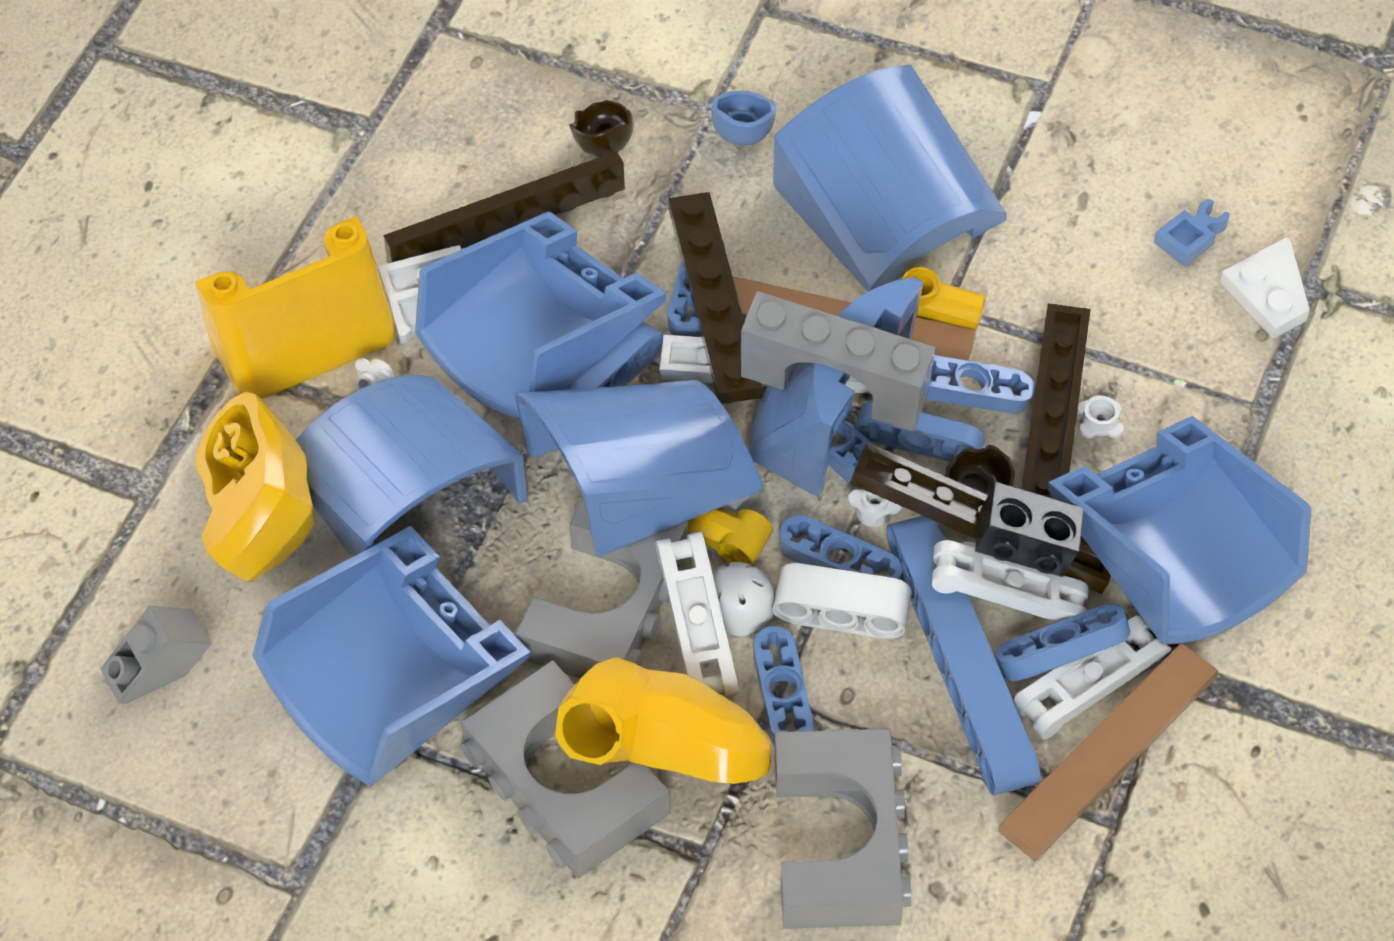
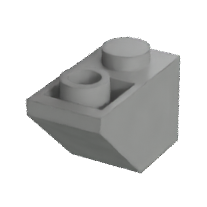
M149 606L100 669L118 703L127 704L186 676L209 648L211 642L192 609Z

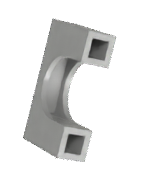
M756 291L741 330V377L784 390L794 363L805 362L828 366L852 376L868 388L873 397L872 419L915 432L929 393L936 347Z
M582 497L569 524L571 549L624 567L636 578L639 583L638 588L633 596L623 605L603 613L579 612L533 597L515 633V636L530 651L526 661L545 666L553 660L565 674L579 679L595 664L612 658H621L641 666L643 659L642 646L646 639L652 640L657 632L660 623V614L658 612L662 603H669L662 569L657 557L655 541L670 538L671 542L687 539V534H689V524L686 521L613 552L599 556L594 551L584 497ZM691 557L676 560L677 568L679 569V566L686 567Z
M552 660L463 720L461 728L464 742L460 746L465 757L474 767L477 768L481 765L490 775L488 779L496 794L504 801L510 798L516 805L518 817L525 828L531 834L539 832L545 839L547 851L554 862L560 868L568 866L579 879L670 814V792L648 766L633 762L598 787L582 793L565 794L555 792L542 786L532 777L527 769L529 761L534 752L543 743L555 736L558 707L568 691L574 686L573 682Z
M891 729L775 732L776 797H838L859 807L867 815L874 829V834L867 845L850 857L829 861L781 862L783 929L901 925L903 907H911L910 877H901L900 862H908L907 833H898L897 819L905 818L904 790H895L894 776H901L902 773L901 748L892 747Z

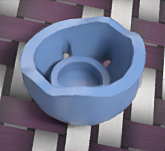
M749 91L726 92L713 99L711 111L713 126L721 138L727 142L741 146L753 145L762 141L772 130L776 115V105L773 100Z

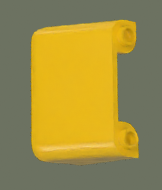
M357 216L336 223L326 231L323 241L329 257L249 289L245 280L239 274L228 271L218 272L195 281L210 345L239 395L249 392L256 394L260 399L267 398L389 345L395 338L394 318L366 231Z

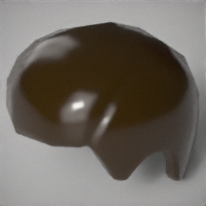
M605 100L592 103L582 111L577 110L574 116V124H569L575 142L584 152L601 157L615 151L619 152L627 145L633 133L634 120L632 113L624 105Z
M987 445L981 449H963L947 465L945 477L989 495L995 482L1012 487L1015 470L1009 456L996 446Z

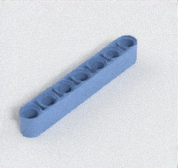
M918 516L888 524L886 528L887 539L891 553L897 556L902 563V580L911 587L912 605L989 792L995 796L1038 784L1041 775L1036 754L969 595L958 591L947 594L940 593L932 586V573L937 567L933 560L934 546L938 542L945 540L938 522L925 516Z

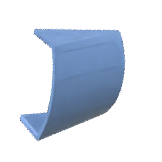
M912 65L880 69L837 87L805 108L774 135V187L867 292L903 277L906 264L967 232L973 239L1006 221L1007 213Z
M549 211L422 267L419 273L415 334L437 364L463 390L489 408L515 418H520L514 393L566 390L666 302L667 293L637 272L622 278L576 245L578 231Z
M912 277L884 284L861 295L836 316L911 339L924 282ZM802 362L794 363L784 390L767 385L758 403L751 427L749 453L753 462L819 497L824 490L832 438L852 407L854 390L845 385L850 375L828 366Z
M398 376L366 386L331 406L316 418L296 439L306 455L307 483L312 504L351 557L374 546L373 541L386 528L421 501L458 480L488 468L493 470L519 504L527 500L523 454L437 379L431 376Z
M684 380L603 388L514 393L528 454L532 458H537L559 449L583 494L594 551L599 556L613 552L763 490L759 473L737 427L718 398L700 381Z
M1194 416L1158 431L1156 447L1098 474H1095L1088 467L1082 466L1048 482V491L1055 500L1083 508L1082 537L1162 644L1193 642L1229 630L1265 609L1307 572L1311 506Z
M411 526L267 603L252 655L273 693L304 734L336 765L370 787L520 666L530 655V651L501 620L490 625L437 570L440 556Z

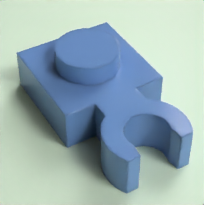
M1207 199L1199 205L1197 215L1194 217L1184 210L1156 231L1154 243L1186 267L1214 245L1216 234L1223 232L1227 228L1230 213L1226 211L1219 217L1209 216L1212 212L1214 201Z

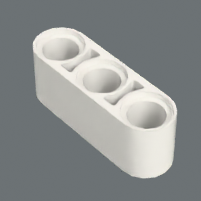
M791 563L781 568L772 611L778 619L791 624L883 639H894L902 636L905 632L912 591L907 583L895 578L802 563Z

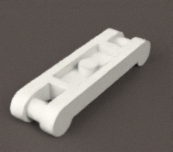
M702 532L687 534V539L671 542L670 538L655 541L657 557L662 569L685 674L704 683L717 693H723L724 697L738 694V682ZM691 557L694 568L678 571L676 560ZM716 661L718 674L703 677L700 664Z
M951 540L940 541L934 546L933 560L937 567L932 573V586L940 593L947 594L958 591L1055 622L1088 611L1084 606L1089 600V588L1083 581L1067 576L1059 577L1053 574H1045L1036 569L1009 561L997 560L992 556L975 552L974 547Z
M1140 615L1128 620L1131 632L1129 637L1122 643L1055 668L1023 689L1013 699L1018 713L1021 716L1027 715L1034 722L1033 730L1043 740L1052 737L1060 730L1062 725L1147 668L1158 666L1171 653V647L1168 644H1162L1158 638L1156 639L1149 632L1150 627ZM1128 644H1136L1140 650L1135 652ZM1048 697L1057 704L1049 710L1041 703Z

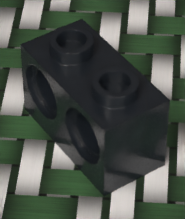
M995 482L980 509L975 552L992 556L997 560L1009 561L1036 569L1041 573L1063 577L1079 552L1083 508Z

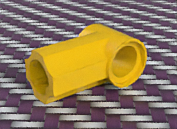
M912 268L904 274L903 279L915 277L924 282L916 317L932 319L977 331L987 296L942 283L939 276L928 268Z
M720 507L688 520L689 534L702 532L705 545L716 549L718 555L726 563L744 562L754 565L773 533V527L769 520L758 512L749 509H742L736 514Z

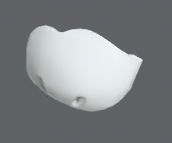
M731 562L718 567L712 572L726 633L737 637L749 635L762 628L774 616L772 608L775 593L770 579L760 568L744 562Z

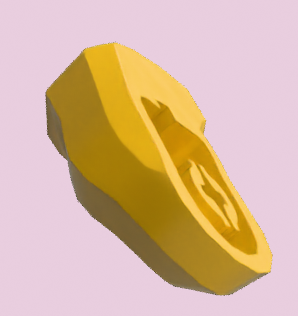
M244 392L232 398L215 415L205 430L196 451L195 468L205 485L208 503L213 508L205 530L201 535L206 552L226 571L247 582H256L261 576L284 562L303 544L315 521L307 483L306 455L297 441L256 394Z
M612 658L595 664L568 691L558 707L555 737L569 758L598 765L628 760L636 764L675 771L710 782L730 784L758 780L769 773L771 766V739L746 710L721 696L704 683L686 674L647 670L627 660Z

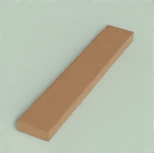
M733 276L744 321L756 291L835 316L852 303ZM916 317L911 340L936 347L934 355L969 361L975 342L976 330Z
M1180 643L1000 823L998 832L1036 862L1216 679L1218 670L1183 643Z

